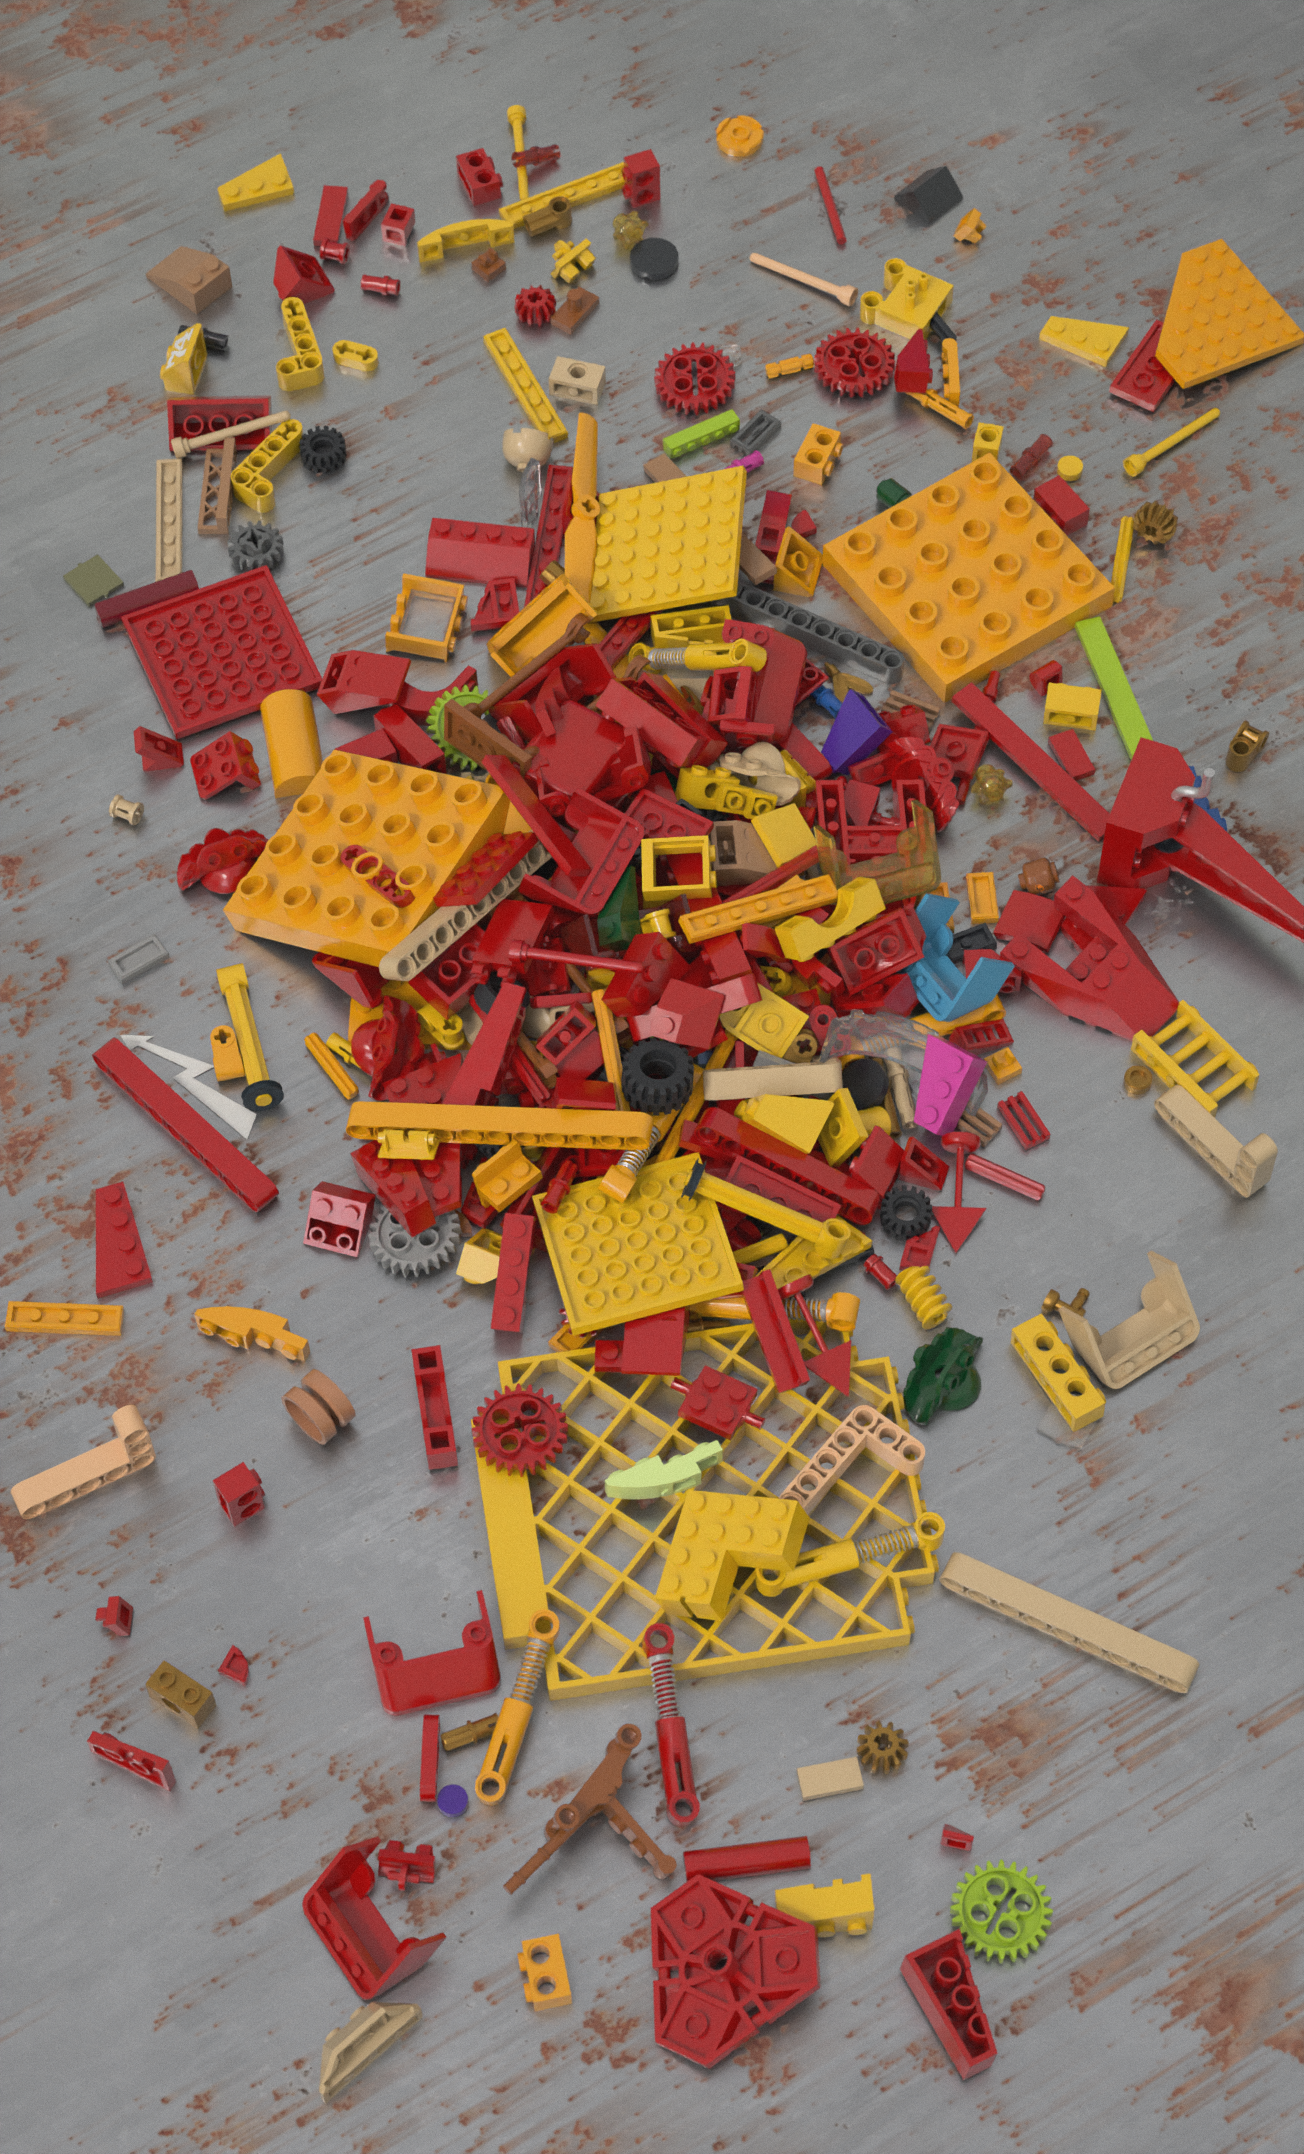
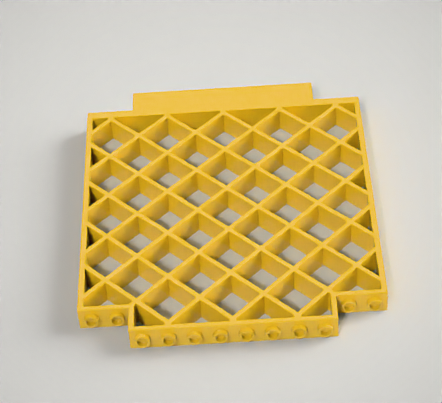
M791 1318L789 1323L803 1360L807 1361L822 1354L821 1351L814 1347L817 1342L807 1321L802 1319L793 1320ZM815 1321L821 1335L828 1330H835L830 1328L827 1322ZM752 1323L687 1333L684 1352L701 1350L721 1363L717 1371L728 1376L734 1371L763 1390L751 1406L750 1412L760 1416L771 1401L776 1398L805 1417V1420L787 1443L763 1428L759 1430L750 1424L744 1423L737 1429L731 1440L725 1439L722 1443V1462L702 1471L701 1484L688 1490L702 1491L716 1474L745 1493L746 1496L778 1499V1496L767 1489L787 1463L801 1471L811 1460L797 1450L814 1427L818 1425L825 1431L833 1434L842 1424L840 1420L827 1413V1410L841 1392L830 1386L816 1405L793 1390L778 1394L772 1377L743 1359L755 1341H759ZM839 1331L841 1344L850 1341L849 1337H853V1331ZM807 1334L803 1340L796 1336ZM736 1344L732 1351L725 1347ZM856 1345L851 1346L849 1389L878 1407L876 1411L886 1417L887 1414L891 1413L893 1423L910 1434L908 1420L902 1419L900 1411L904 1410L903 1396L901 1392H896L895 1384L899 1383L896 1366L891 1367L889 1356L859 1361ZM595 1347L498 1361L502 1394H505L506 1385L510 1388L511 1392L515 1391L517 1383H520L522 1391H526L529 1384L533 1386L542 1373L559 1371L576 1382L578 1386L561 1405V1412L566 1413L567 1421L564 1423L568 1424V1432L565 1434L589 1449L588 1453L569 1476H566L547 1462V1470L545 1471L539 1465L535 1467L536 1474L559 1489L541 1512L534 1516L527 1470L525 1469L523 1477H520L518 1470H514L512 1475L508 1476L507 1468L505 1467L498 1473L496 1472V1462L487 1466V1456L480 1458L478 1455L479 1448H475L505 1650L522 1648L528 1644L527 1634L532 1614L541 1609L548 1610L549 1603L581 1624L559 1654H555L554 1643L550 1647L549 1652L545 1653L547 1657H544L546 1661L544 1662L550 1701L653 1685L652 1679L654 1677L651 1676L653 1672L650 1671L652 1666L649 1665V1659H647L646 1654L643 1652L642 1639L648 1627L652 1624L665 1623L666 1621L699 1642L684 1663L671 1666V1668H674L672 1673L675 1674L673 1678L676 1681L909 1645L910 1635L915 1633L912 1615L907 1616L905 1606L909 1605L906 1588L933 1584L934 1574L939 1572L936 1554L931 1555L930 1551L927 1552L920 1549L924 1568L898 1572L915 1549L911 1548L909 1550L908 1547L905 1551L901 1549L900 1553L897 1552L887 1567L870 1558V1561L865 1559L864 1563L860 1561L859 1569L877 1581L857 1607L824 1587L823 1584L829 1578L825 1577L797 1585L796 1587L803 1592L784 1618L781 1619L750 1598V1595L756 1589L755 1568L739 1590L732 1587L728 1600L729 1604L726 1607L723 1620H716L709 1630H706L688 1617L668 1615L655 1600V1595L633 1581V1579L654 1552L667 1560L671 1545L664 1541V1539L679 1521L688 1490L684 1494L679 1492L662 1496L663 1499L674 1506L652 1533L622 1513L632 1499L615 1498L610 1505L581 1486L580 1483L600 1458L623 1471L635 1466V1461L611 1446L631 1419L662 1439L648 1456L650 1459L659 1455L662 1461L672 1447H675L685 1455L692 1452L698 1444L683 1435L692 1422L679 1417L671 1427L641 1407L661 1381L669 1387L675 1377L689 1384L692 1382L681 1375H649L634 1395L628 1399L600 1380L606 1372H595ZM593 1366L589 1372L582 1369V1367ZM883 1375L887 1393L863 1378ZM521 1377L517 1383L513 1384L512 1378ZM590 1392L620 1411L600 1437H597L570 1419V1416ZM499 1418L495 1421L496 1424L500 1425L508 1422L505 1418ZM471 1419L472 1428L476 1427L473 1425V1419ZM867 1421L864 1426H869L870 1423ZM536 1436L533 1441L541 1442L545 1437ZM744 1436L776 1456L757 1482L725 1462ZM844 1441V1443H846L847 1445H849L848 1447H851V1446H852L851 1443ZM507 1444L503 1448L509 1451L515 1449L517 1446L514 1444ZM865 1447L861 1454L892 1474L873 1499L839 1478L828 1492L831 1491L862 1511V1514L843 1539L809 1518L805 1533L826 1546L850 1538L853 1542L856 1541L872 1519L893 1532L895 1529L899 1530L900 1528L904 1529L905 1526H910L908 1522L883 1507V1504L900 1481L905 1479L914 1522L921 1514L927 1512L925 1500H919L918 1490H921L919 1473L914 1476L905 1475ZM913 1454L904 1456L907 1460H915V1455ZM827 1492V1493L823 1496V1498L817 1503V1505L811 1510V1512L808 1514L809 1517H810V1516L812 1515V1513L816 1510V1508L819 1506V1504L822 1502V1500L825 1498V1496L828 1494V1492ZM570 1496L601 1516L580 1544L549 1524ZM612 1524L643 1544L642 1548L622 1573L591 1552ZM930 1528L922 1530L926 1535H932ZM538 1535L570 1556L546 1585H544L537 1540ZM581 1564L612 1584L591 1613L559 1592ZM886 1587L892 1590L900 1629L889 1630L867 1615V1612ZM623 1592L656 1613L634 1642L602 1621ZM813 1598L847 1620L832 1640L816 1642L793 1627V1624ZM739 1610H742L773 1631L759 1651L740 1653L719 1638ZM548 1620L540 1621L536 1626V1630L541 1634L549 1633L551 1631V1623ZM856 1627L867 1633L850 1637ZM592 1632L624 1653L610 1674L592 1677L570 1662ZM783 1638L793 1644V1646L776 1648ZM709 1650L719 1656L702 1660ZM635 1661L646 1668L628 1671ZM558 1673H562L571 1680L560 1682Z

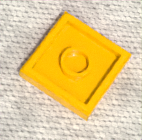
M795 803L755 816L751 820L777 868L818 844Z

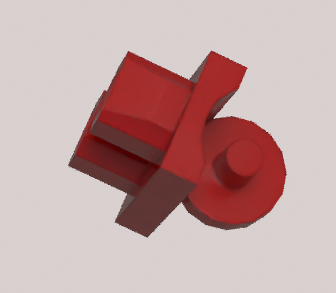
M389 1840L385 1849H379L378 1876L388 1877V1880L399 1881V1891H406L408 1883L419 1884V1881L434 1883L435 1856H433V1847L431 1845L420 1844L416 1847L415 1853L404 1852L405 1847L401 1841Z

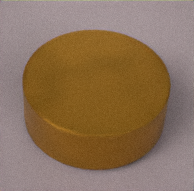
M1139 1065L1128 1068L1124 1075V1087L1132 1094L1140 1095L1146 1093L1152 1084L1151 1072Z

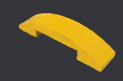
M475 219L444 226L429 233L417 242L419 262L444 258L443 250L484 241H489L491 248L515 243L514 225L512 222L505 220Z

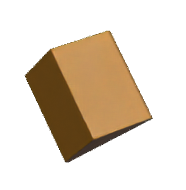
M790 526L785 529L775 563L777 573L774 575L773 591L811 597L814 594L821 569L823 554Z

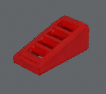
M1004 1019L955 1027L949 1037L951 1043L976 1056L1012 1045L1014 1042ZM996 1029L1000 1039H996L993 1030ZM983 1033L986 1034L988 1041H986Z

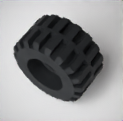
M650 1038L649 1042L642 1040L639 1042V1046L633 1045L629 1053L625 1054L622 1065L621 1088L624 1098L627 1102L631 1101V1106L634 1109L641 1108V1112L646 1114L649 1111L653 1112V1115L659 1116L660 1112H664L667 1115L671 1114L672 1109L675 1111L680 1110L682 1104H687L689 1096L692 1095L694 1065L692 1056H688V1050L685 1047L680 1048V1044L670 1043L664 1039L658 1041L656 1038ZM662 1074L668 1078L653 1079L648 1077V1075Z

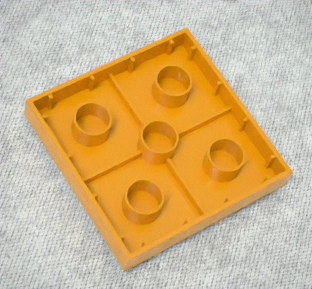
M991 453L982 456L823 545L822 565L894 647L902 653L909 664L944 703L951 700L953 695L972 682L974 685L981 683L989 678L991 671L1000 672L1075 628V622L1093 618L1112 607L1115 587Z
M333 750L322 762L321 769L303 795L295 801L292 811L276 834L268 840L264 851L249 873L238 883L237 890L223 911L235 931L379 967L381 959L440 908L436 906L433 897L441 890V885L451 880L456 875V870L465 865L472 858V854L487 843V839L490 836L504 831L510 800L498 785ZM359 845L368 852L357 858H352L355 861L352 864L351 873L342 863L340 856L348 846ZM370 856L378 859L377 867L368 868L365 874L357 873L356 869L361 860ZM383 864H385L396 873L395 881L400 891L397 889L395 893L403 896L405 894L404 890L410 889L415 896V900L406 907L398 908L374 891L365 880H371L375 875L377 877L379 871L383 869ZM400 877L406 880L410 885L402 884L400 882ZM392 879L384 880L380 887L387 886Z

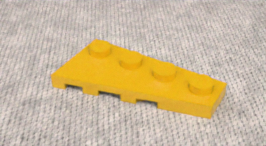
M837 1215L836 1219L845 1222L851 1230V1235L837 1258L828 1259L822 1257L816 1252L814 1242L798 1236L756 1276H759L762 1271L770 1269L777 1289L808 1274H811L814 1279L871 1248L872 1240Z

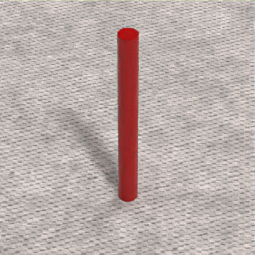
M818 166L814 169L837 243L841 245L846 243L847 239L824 168Z

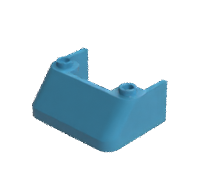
M926 893L915 910L927 936L922 951L924 958L896 973H908L918 1000L935 1020L951 1022L990 1003L1015 965L1012 962L980 957L966 979L946 955L953 944L952 931L946 924L960 902L957 899Z

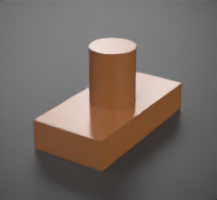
M580 286L577 289L569 290L567 300L552 315L551 325L571 335L600 304L599 296Z

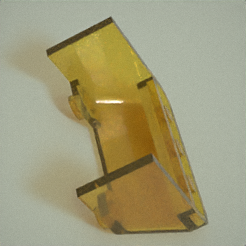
M912 800L915 827L907 828L900 832L896 840L897 853L848 865L846 855L841 850L836 849L834 837L821 826H814L819 864L823 875H830L837 890L857 877L875 879L884 904L934 891L941 883V870L933 812L918 800Z

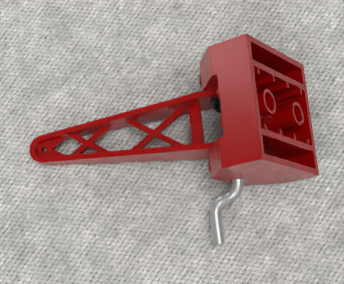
M1140 737L1106 822L1097 883L1110 887L1147 889L1166 882L1171 871H1178L1304 943V906L1205 810L1194 803L1195 799L1204 798L1210 794L1215 771L1212 768L1205 769L1201 787L1196 788L1194 787L1195 776L1178 748Z

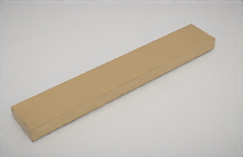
M182 458L156 460L157 582L183 572Z

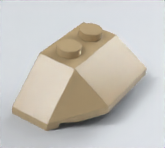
M371 2002L366 2008L361 2006L356 2009L349 2018L351 2021L342 2029L337 2027L328 2034L322 2049L319 2092L325 2103L330 2101L423 2018L419 2005Z

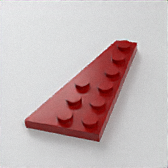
M459 1053L382 1083L389 1102L443 1104L463 1064L462 1054ZM440 1142L434 1160L412 1159L434 1217L462 1207L461 1143Z

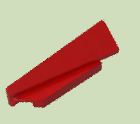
M507 982L502 985L443 1101L444 1105L484 1106L487 1093L499 1096L526 1016V1008L521 1006L526 993L525 987Z

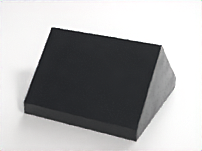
M943 166L924 172L894 195V199L930 225L961 201L963 195L948 167Z

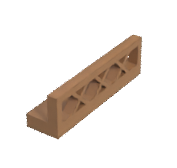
M225 438L224 449H206L197 528L198 534H229L233 501L231 473L236 468L238 455L235 438ZM212 458H222V464L216 467L212 463ZM218 475L220 477V484L214 487L209 481ZM216 495L218 503L211 507L207 501ZM211 516L216 517L217 525H204L205 521Z

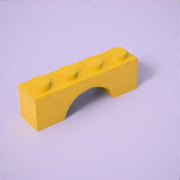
M857 877L838 889L836 908L825 922L818 925L812 918L795 915L774 929L785 958L804 962L811 959L818 950L834 945L835 940L839 937L855 932L856 927L860 924L874 920L877 914L886 908L875 879Z

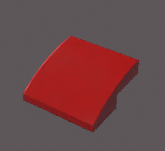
M1013 890L993 933L996 939L1011 941L1019 933L1039 950L1048 953L1065 915L1054 908V901L1051 899Z

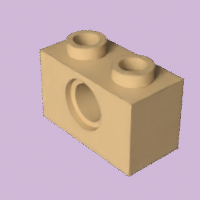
M557 356L549 376V394L598 405L606 384L605 366Z

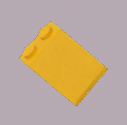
M764 1094L741 1101L734 1115L737 1116L736 1118L805 1154H809L834 1103L826 1100Z

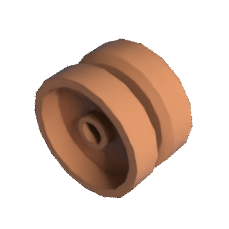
M312 1369L300 1380L302 1388L292 1387L281 1397L286 1411L296 1424L310 1438L324 1445L337 1434L335 1425L344 1427L356 1414L351 1402L340 1388L319 1370Z

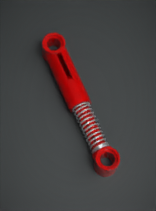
M655 1623L647 1628L642 1639V1649L647 1659H649V1665L652 1666L650 1669L653 1672L651 1676L654 1677L652 1679V1682H654L652 1686L655 1688L653 1692L656 1693L654 1696L657 1699L655 1703L658 1704L656 1706V1709H658L656 1713L660 1715L657 1718L658 1720L655 1721V1729L667 1803L666 1815L673 1825L686 1827L696 1819L700 1811V1804L696 1795L685 1717L678 1716L681 1712L677 1710L680 1708L677 1705L679 1701L676 1700L678 1695H675L678 1690L674 1689L677 1685L673 1683L676 1679L673 1678L675 1674L672 1673L674 1668H671L674 1664L672 1663V1655H674L673 1644L675 1636L673 1630L668 1625ZM660 1635L665 1639L666 1645L661 1648L652 1645L650 1637ZM675 1764H678L681 1792H679ZM679 1802L687 1803L690 1806L691 1814L686 1817L680 1816L675 1810V1804Z

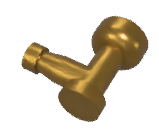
M1080 1288L1077 1296L1071 1304L1060 1300V1294L1057 1291L1051 1289L1041 1309L1048 1313L1053 1310L1059 1312L1058 1309L1063 1306L1084 1318L1087 1310L1082 1307L1090 1293L1087 1289Z

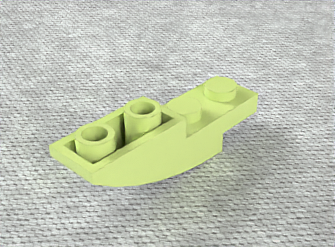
M715 1440L711 1443L704 1442L699 1444L692 1452L686 1455H676L670 1458L666 1464L662 1463L659 1455L651 1459L650 1457L643 1458L634 1467L625 1471L618 1470L609 1475L608 1479L605 1480V1493L608 1497L618 1499H649L688 1490L701 1484L702 1471L722 1462L723 1449L718 1440Z

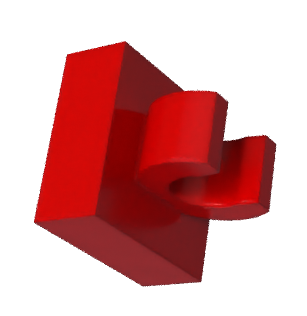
M120 1596L109 1597L107 1608H97L95 1620L103 1621V1627H108L118 1636L130 1635L133 1606Z

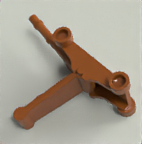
M627 1723L618 1729L615 1738L608 1743L605 1749L606 1757L572 1801L557 1808L553 1818L544 1827V1835L548 1842L542 1848L539 1847L537 1852L517 1872L515 1871L513 1876L503 1885L508 1894L512 1895L521 1885H525L526 1880L545 1861H549L550 1856L590 1817L601 1811L609 1819L608 1822L614 1831L620 1835L623 1834L631 1842L629 1846L638 1857H644L653 1866V1873L658 1879H666L674 1872L677 1866L676 1860L670 1855H665L614 1797L617 1794V1789L623 1784V1766L632 1750L639 1745L642 1738L641 1731L636 1725Z

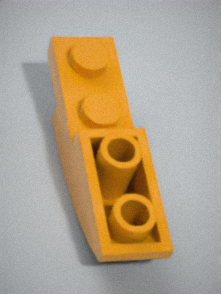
M229 1306L197 1309L194 1314L200 1331L209 1336L214 1334L220 1336L234 1347H239L240 1345L249 1349L255 1340L263 1348L270 1349L272 1347L291 1360H296L297 1358L304 1362L311 1353L308 1340L291 1333L288 1319L257 1309Z

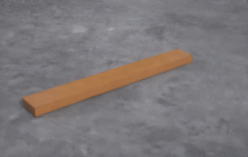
M664 453L643 465L644 472L655 483L687 477ZM742 533L739 569L757 585L775 575L777 569Z

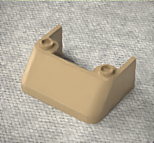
M1153 1251L1148 1252L1147 1256L1155 1278L1146 1283L1142 1289L1141 1300L1144 1309L1100 1336L1097 1328L1089 1324L1087 1319L1063 1306L1058 1309L1075 1350L1100 1381L1112 1389H1119L1192 1343L1199 1335L1200 1325L1177 1264Z

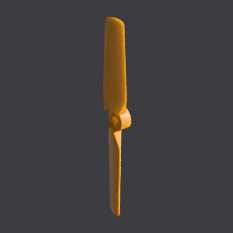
M580 412L572 474L574 503L571 510L574 518L570 521L565 532V576L590 603L597 549V533L594 518L600 512V505L595 499L597 495L598 423L591 415Z

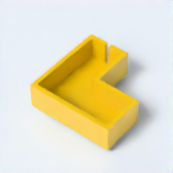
M688 1490L655 1600L668 1615L692 1617L694 1613L697 1618L722 1621L739 1566L794 1572L810 1517L797 1500Z

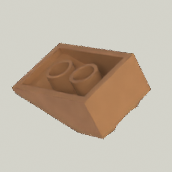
M180 246L146 273L147 278L195 314H199L232 288L228 265L213 254Z

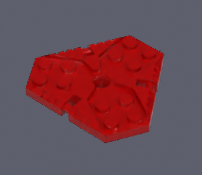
M699 1874L651 1907L652 1967L658 1972V1980L653 1981L655 2042L676 2054L710 2069L729 2055L731 2051L736 2050L742 2043L747 2042L749 2038L758 2034L759 2027L766 2022L769 2024L773 2023L778 2017L784 2015L786 2011L791 2010L796 2004L802 2002L821 1988L818 1930L807 1922L762 1902L757 1906L753 1904V1900L749 1896ZM748 1916L753 1917L750 1926L745 1925ZM727 1958L724 1968L716 1970L717 1963ZM679 1971V1978H671V1972ZM757 2005L760 2011L750 2017L748 2011Z

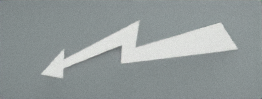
M121 1035L129 1050L139 1046L187 1068L173 1078L244 1138L248 1139L257 1114L194 1079V1077L213 1068L214 1065L146 1042L154 1036Z

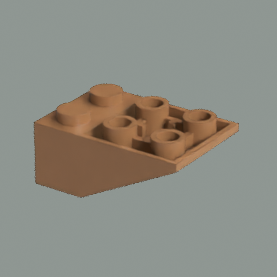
M738 820L713 822L714 828L709 834L710 845H715L716 862H711V870L716 871L717 886L752 884L777 868L753 824Z

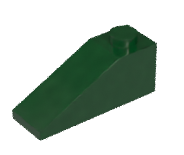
M633 866L626 867L603 909L599 912L597 919L599 946L617 953L627 951L635 934H641L635 867Z

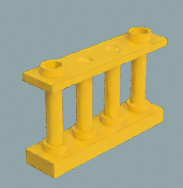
M1181 1000L1176 1014L1178 1019L1153 1037L1140 1030L1133 1036L1131 1050L1170 1089L1174 1085H1181L1215 1118L1218 1108L1217 1102L1242 1083L1253 1091L1257 1087L1260 1074L1251 1062H1247L1201 1017L1199 1011L1194 1006H1189L1184 1000ZM1184 1027H1187L1196 1036L1194 1040L1172 1056L1167 1055L1160 1048L1161 1044ZM1204 1045L1216 1055L1192 1074H1186L1179 1067L1181 1062ZM1223 1064L1235 1074L1211 1093H1205L1197 1084Z

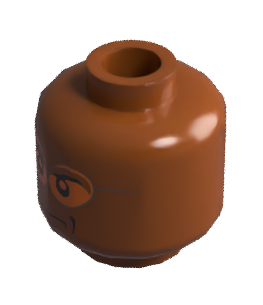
M1040 858L1024 863L1022 866L1023 873L1018 874L1022 890L1027 889L1029 893L1035 895L1054 891L1056 883L1060 882L1055 862H1050L1048 858Z

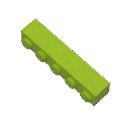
M731 409L663 438V449L670 460L680 457L682 454L694 451L729 434L736 433L740 430V419L734 410Z

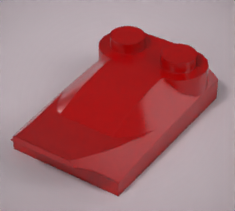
M899 908L856 929L855 932L849 935L839 937L835 940V944L828 947L827 950L838 976L843 979L844 987L850 995H853L924 958L922 951L927 936L914 908Z

